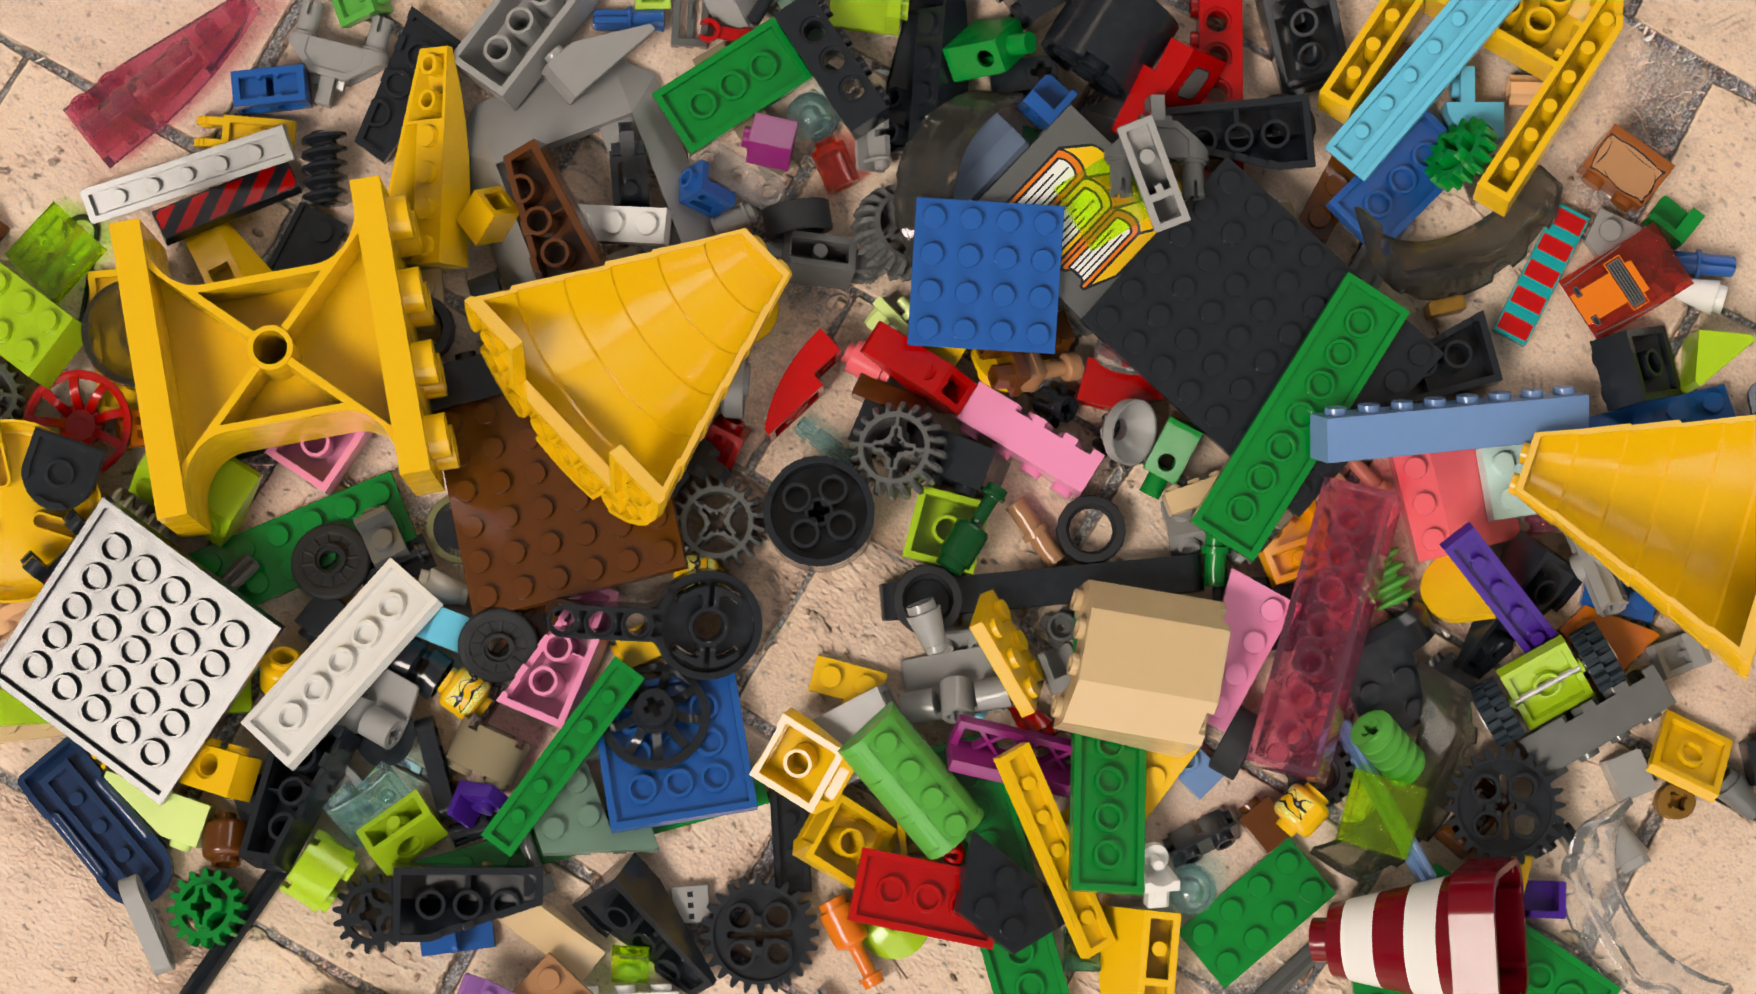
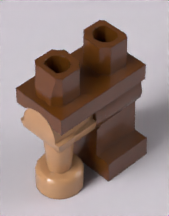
M1059 311L1057 314L1055 354L976 349L980 359H996L997 365H991L988 371L989 383L992 389H1007L1010 397L1021 396L1022 391L1035 392L1043 380L1061 376L1064 381L1080 380L1083 374V364L1080 355L1076 351L1067 352L1075 339V335L1064 311ZM1058 359V361H1043V360Z

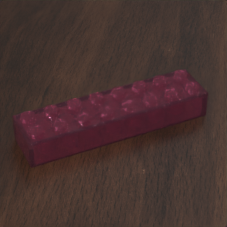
M1324 477L1246 760L1254 767L1326 785L1403 501L1396 492Z

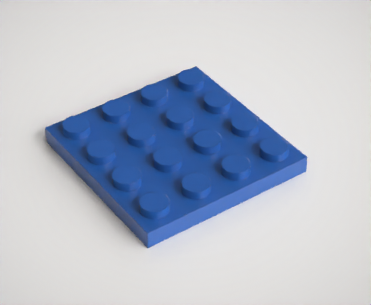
M916 197L907 345L1055 354L1065 206Z
M735 672L714 680L696 679L708 700L710 711L709 728L699 749L689 759L677 766L661 770L640 769L617 757L609 748L603 735L601 736L597 745L611 834L758 810L753 777L749 775L751 765ZM670 676L666 693L669 696H675L688 688L689 685L676 676ZM660 678L644 680L643 683L647 689H657ZM637 690L630 698L631 700H637L639 697ZM696 695L676 706V710L684 713L701 714L700 704ZM622 708L612 723L627 718L633 714L632 710ZM674 722V726L688 742L692 743L700 724ZM634 725L612 734L616 742L625 750L633 739L638 727ZM666 731L661 733L663 759L673 757L683 751ZM646 734L633 756L654 760L652 734Z

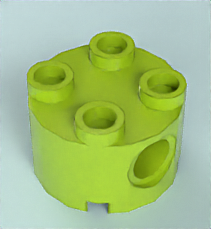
M321 828L317 830L314 836L319 842L312 838L290 870L286 880L291 884L283 881L278 889L287 896L302 902L315 914L319 909L324 913L328 911L339 892L334 887L340 878L347 882L359 864V860L354 857L357 851L340 844Z

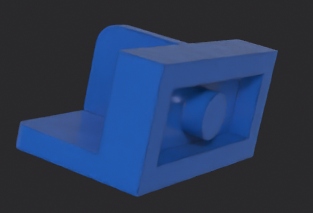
M1046 75L1019 102L1015 109L1042 132L1052 124L1079 93L1074 88L1068 91L1052 75Z
M493 920L465 931L461 930L443 936L441 939L432 942H420L422 957L496 947Z

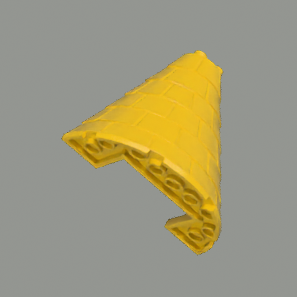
M746 228L699 240L652 249V252L605 261V265L511 285L509 290L475 297L470 296L464 300V305L471 330L475 333L481 330L480 337L484 344L479 350L491 374L518 417L525 418L528 415L530 416V423L538 435L535 439L539 445L592 500L601 496L609 513L630 524L646 526L663 514L676 484L682 478L699 442L704 438L721 401L728 394L765 320L770 317L792 277V272L782 259L777 260L768 251L766 244L758 235H752Z
M1756 414L1683 423L1680 420H1670L1635 425L1628 423L1584 429L1535 432L1531 444L1527 442L1523 444L1519 457V463L1523 464L1521 474L1514 472L1508 494L1515 495L1549 524H1554L1589 556L1595 557L1627 587H1632L1662 615L1670 618L1705 650L1711 651L1738 677L1748 679L1756 654Z

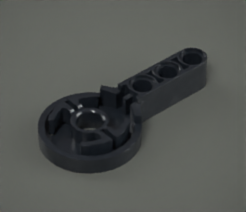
M711 568L695 569L679 575L664 587L655 600L649 603L554 599L543 610L545 625L557 637L652 642L655 644L659 654L674 670L682 675L699 680L719 679L738 671L753 656L762 634V614L758 601L751 590L732 574ZM700 582V584H696V585H693V586H691V587H688V588L685 589V590L679 591L680 589L686 588L687 586H689V585H691V584ZM718 583H721V584H723V585H726L727 587L731 588L733 591L738 592L739 595H738L737 593H733L731 590H729L728 588H726V587H724V586L718 585ZM562 609L570 611L571 618L566 625L559 627L552 624V617L555 612ZM598 611L607 613V622L601 628L589 626V619L592 614ZM705 612L716 613L721 620L718 633L711 638H701L696 635L694 630L696 619ZM635 613L642 614L644 622L639 629L629 630L626 628V621L629 616ZM673 643H676L680 648H682L683 650H685V651H687V652L694 653V651H695V654H694V655H690V654H688V653H685L684 651L680 650L676 645H674V646L672 647V651H671L670 646H671ZM733 646L737 647V650H736L735 648H733L732 650H730L729 652H727V653H725V654H722V655H719V656H715V654L723 653V652H725V651L731 649Z

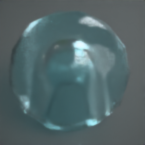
M819 92L799 94L789 104L786 116L788 120L798 121L796 136L808 142L820 141L826 138L833 131L836 122L835 109L827 97Z
M1184 864L1176 868L1173 872L1180 879V891L1170 892V905L1185 915H1198L1207 911L1214 903L1217 894L1213 875L1205 867L1197 864Z

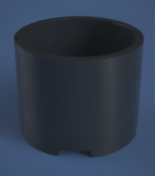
M1068 0L1045 34L1040 45L1045 53L1065 71L1071 69L1078 77L1089 82L1090 88L1111 99L1125 103L1143 65L1155 67L1171 37L1174 38L1178 32L1179 25L1175 18L1156 0Z
M809 456L790 463L772 481L764 499L763 517L769 538L777 552L787 562L799 569L809 572L826 573L846 567L863 553L872 537L875 512L870 488L865 479L854 468L833 457ZM821 504L823 509L830 510V513L824 515L825 521L818 523L816 517H809V513L814 512V505Z

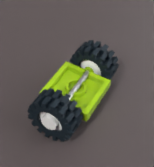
M1595 621L1568 634L1582 661L1579 658H1574L1562 635H1559L1497 669L1496 672L1510 694L1507 696L1509 701L1506 700L1493 676L1467 690L1477 708L1476 711L1486 729H1489L1499 748L1526 734L1511 709L1512 707L1514 710H1519L1527 726L1532 730L1593 697L1595 693L1583 674L1586 672L1585 667L1601 693L1627 679L1608 640L1604 638Z

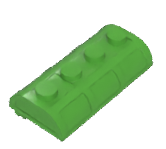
M892 701L837 750L930 860L938 859L949 853L965 839L969 830L973 831L984 817V810L954 774L948 771L944 762Z

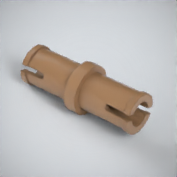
M1025 496L1005 509L1024 534L1022 537L1024 542H1030L1045 563L1046 568L1051 567L1066 556L1048 532L1049 525L1046 521L1041 522L1026 501Z

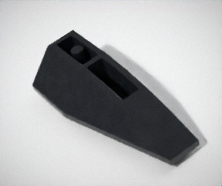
M966 0L909 1L908 20H903L886 83V93L892 101L888 108L892 117L889 118V128L883 129L882 135H890L891 155L938 159L965 131L969 80L953 81L942 49L968 27Z

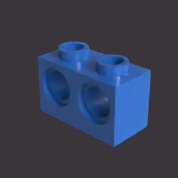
M303 64L230 71L233 106L241 116L313 108L310 73Z

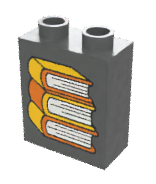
M1070 104L1050 126L1044 129L1032 141L1028 148L976 201L1065 206L1058 310L1064 311L1067 319L1084 336H1088L1093 333L1079 320L1157 233L1152 228L1133 173L1132 197L1120 198V194H1118L1117 198L1109 196L1110 169L1109 165L1104 161V151L1112 144Z

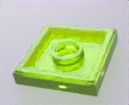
M1104 158L1053 188L1091 252L1148 217L1133 175L1132 197L1120 198V194H1118L1117 198L1109 196L1110 169Z
M1355 769L1336 840L1408 861L1429 789Z

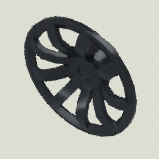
M645 663L633 667L632 669L639 674L662 672L657 689H647L642 682L637 689L639 694L637 700L629 699L623 707L632 710L633 714L625 719L611 723L604 732L603 737L617 757L632 766L648 770H661L677 766L689 759L699 749L706 737L710 719L706 695L696 679L682 675L669 664ZM671 674L689 685L688 688L675 696H669L666 693ZM696 695L700 704L701 714L684 713L676 710V706ZM675 721L686 724H700L692 743L688 742L674 726ZM636 725L638 729L624 750L616 742L612 733L623 731ZM665 731L683 750L679 754L667 759H663L661 733ZM647 733L652 734L654 760L633 756Z

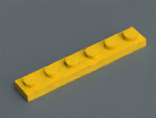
M1021 742L996 756L993 760L1081 959H1089L1115 943L1116 940L1096 894L1068 891L1069 832L1030 743Z

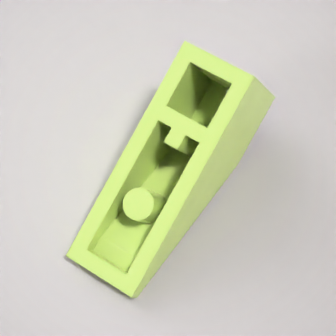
M106 770L104 778L160 836L171 839L169 846L185 852H190L192 847L202 848L204 826L207 821L213 819L217 809L216 805L173 791L167 802L160 806L115 771Z

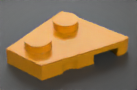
M1315 500L1300 517L1296 518L1293 516L1258 555L1272 588L1335 567L1340 563Z

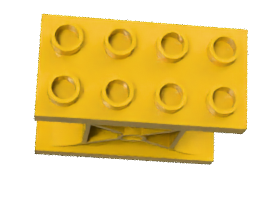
M379 175L349 180L354 206L353 226L343 247L331 258L317 264L207 284L187 285L172 280L166 249L139 218L109 223L156 517L158 521L183 539L213 534L208 507V494L211 483L223 464L241 453L354 432H373L388 438L394 443L400 476L416 496L446 491L442 471L460 468L452 424L448 425L444 412L432 414L430 399L448 396L440 353H435L432 339L419 341L417 328L435 325L429 286L427 281L423 282L419 266L411 268L406 266L405 257L423 254L416 213L414 210H410L406 194L390 197Z

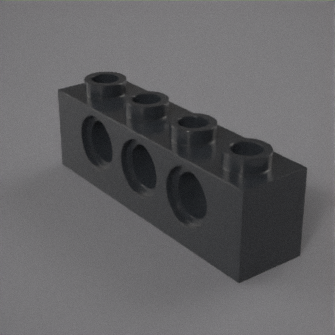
M795 0L773 15L855 141L892 117L887 107L892 101L881 85L874 88L868 79L872 71L861 55L854 58L848 49L853 43L842 26L835 30L829 21L833 13L824 0ZM821 28L825 30V34L820 40L810 41L807 39L808 34L813 29ZM841 57L845 59L840 69L835 71L827 69V64L832 58ZM860 86L864 88V93L860 98L856 100L846 98L847 91L851 87Z

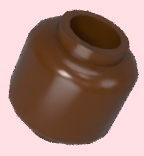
M233 812L216 813L214 819L206 822L202 833V856L204 859L210 861L211 866L215 868H235L240 866L243 859L238 854L248 823L238 819L237 814Z

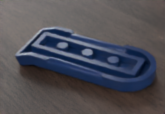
M68 736L65 737L19 776L17 780L19 787L43 818L48 820L92 873L97 883L109 897L124 904L119 892L118 880L137 873L145 886L150 901L153 902L165 893L172 881L174 863L171 852L145 819L104 778L106 772L91 757V754Z

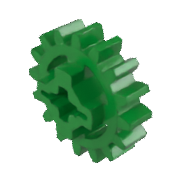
M1472 116L1469 121L1462 118L1457 127L1452 124L1449 125L1448 133L1439 134L1436 141L1438 144L1431 146L1429 149L1433 154L1425 159V163L1429 165L1424 170L1429 176L1428 179L1439 189L1443 188L1446 192H1450L1453 187L1461 190L1465 181L1469 184L1473 183V176L1483 174L1484 164L1493 160L1489 154L1497 149L1494 141L1498 138L1493 132L1494 129L1483 119L1479 120L1475 116Z
M203 868L201 876L191 871L189 872L190 882L186 883L179 880L177 884L181 891L179 894L170 893L169 895L170 898L176 901L175 906L166 908V912L175 914V918L169 922V926L176 929L180 928L176 937L184 941L188 939V945L198 948L201 944L205 949H212L214 941L218 945L225 946V936L227 934L233 937L238 936L234 928L236 923H246V920L239 916L240 911L249 909V905L240 903L239 900L246 895V892L240 888L235 889L239 881L231 876L227 878V873L219 869L214 873L209 868ZM217 886L225 892L226 900L220 897V890L217 889ZM211 905V909H207L204 912V908H208ZM189 917H191L194 920V927L198 928V931H196L189 923Z

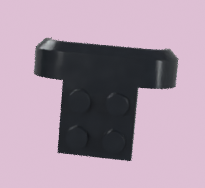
M1409 597L1407 599L1408 607L1397 616L1329 649L1311 654L1304 653L1302 650L1297 651L1291 664L1301 687L1307 692H1325L1345 685L1358 718L1370 711L1383 710L1389 713L1393 720L1405 731L1437 716L1438 712L1412 653L1429 642L1436 631L1424 602Z

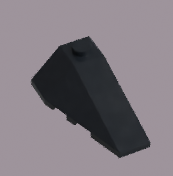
M1309 94L1165 108L1166 115L1172 116L1173 121L1181 123L1204 144L1208 155L1220 158L1228 156L1233 161L1277 171L1316 167Z
M1522 529L1499 558L1543 616L1551 609L1554 612H1558L1566 605L1582 584L1573 572L1569 561ZM1497 617L1496 619L1473 621L1455 665L1480 680L1512 652L1515 640Z

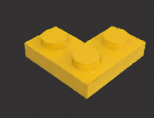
M817 655L808 691L842 699V704L879 685L885 684L888 673Z

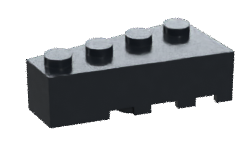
M1484 310L1430 339L1444 355L1405 399L1412 400L1413 404L1423 403L1424 397L1438 396L1448 398L1457 394L1494 386L1503 380Z
M864 399L848 440L850 442H859V438L853 434V429L864 430L866 426L861 422V417L865 416L869 420H873L875 417L872 414V408L877 407L882 413H885L884 406ZM908 424L907 432L910 433V443L916 444L918 447H925L920 429ZM891 427L884 430L876 440L885 439L890 434ZM942 430L937 435L947 439V444L938 449L945 451L948 456L947 459L937 460L936 462L944 468L943 473L933 471L930 475L936 481V485L941 486L943 482L954 487V491L970 498L976 496L981 499L985 496L982 488L986 487L989 481L1001 487L1010 463L997 450L946 430ZM900 445L898 450L887 452L896 457L898 452H904L906 449ZM872 454V460H876L877 455ZM921 461L910 463L905 472L908 473L909 469L914 470Z

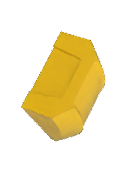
M791 707L781 716L776 725L777 729L749 775L808 812L818 814L835 806L854 771L837 752L843 745L819 725Z
M841 794L835 806L818 814H809L797 838L793 841L792 855L853 889L861 848L866 847L892 853L895 848L898 830Z

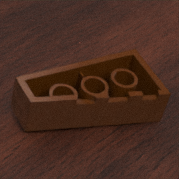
M532 139L503 156L514 202L517 203L521 219L522 233L526 238L532 271L535 273L536 280L605 265V261H608L545 143Z

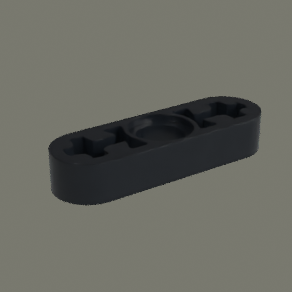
M433 715L414 720L415 731L438 816L442 823L453 820L447 814V810L455 791L436 721Z

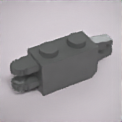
M791 230L784 232L782 239H773L772 243L764 242L768 251L777 260L782 259L789 266L792 272V277L789 280L791 283L848 290L850 283L871 285L878 278L877 267L875 265L866 267L867 257L865 255H857L859 250H857V243L852 242L853 238Z

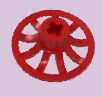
M70 370L62 372L50 389L40 385L34 391L24 412L25 421L59 428V434L93 446L94 443L101 440L116 447L111 456L104 461L100 474L117 463L130 442L132 414L123 392L115 383L105 376L92 371ZM79 379L99 383L88 404H84L82 400ZM69 380V391L73 404L70 407L50 390L57 384ZM109 390L116 398L120 408L100 414L97 411L98 405L104 394ZM42 397L62 414L61 418L34 416L37 405ZM123 417L121 439L105 432V422Z

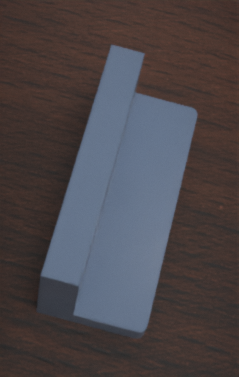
M989 105L914 185L928 198L976 201L1028 148L1029 143Z

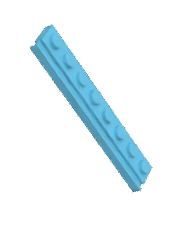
M1450 0L1327 143L1324 149L1365 183L1522 0Z

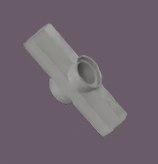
M1566 536L1573 553L1569 557L1571 568L1577 578L1586 585L1597 615L1605 617L1625 610L1629 600L1621 581L1595 557L1589 556Z

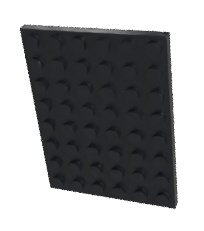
M1227 156L1204 181L1205 198L1192 201V196H1190L1189 200L1185 202L1191 220L1158 232L1079 321L1230 457L1345 273L1350 272L1361 280L1363 279ZM1406 319L1349 410L1357 409V404L1372 402L1379 403L1380 407L1391 406L1392 400L1405 399L1444 353ZM1317 460L1287 507V510L1296 518L1300 517L1349 461L1325 463Z

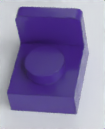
M460 780L447 814L465 828L472 829L479 814L491 816L493 812L500 810L509 797L494 785Z

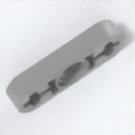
M136 873L118 880L121 898L154 974L158 976L175 970L176 966L172 950L140 876Z

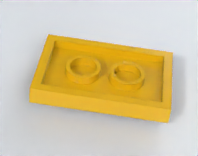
M991 589L980 594L969 628L1023 718L1035 713L1045 675L1039 660H1034L1028 650L1026 636L1022 630H1017L1012 623L1008 605L1003 599L999 600L994 590Z

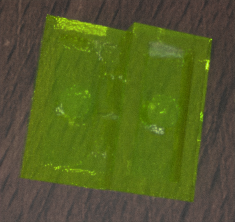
M53 201L5 255L47 295L59 303L102 257L107 249Z

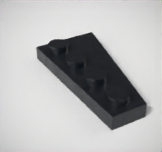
M413 6L409 10L406 24L394 46L393 55L387 68L385 67L374 99L371 100L354 141L383 164L388 162L398 148L419 50L421 48L451 46L454 52L461 43L459 39Z

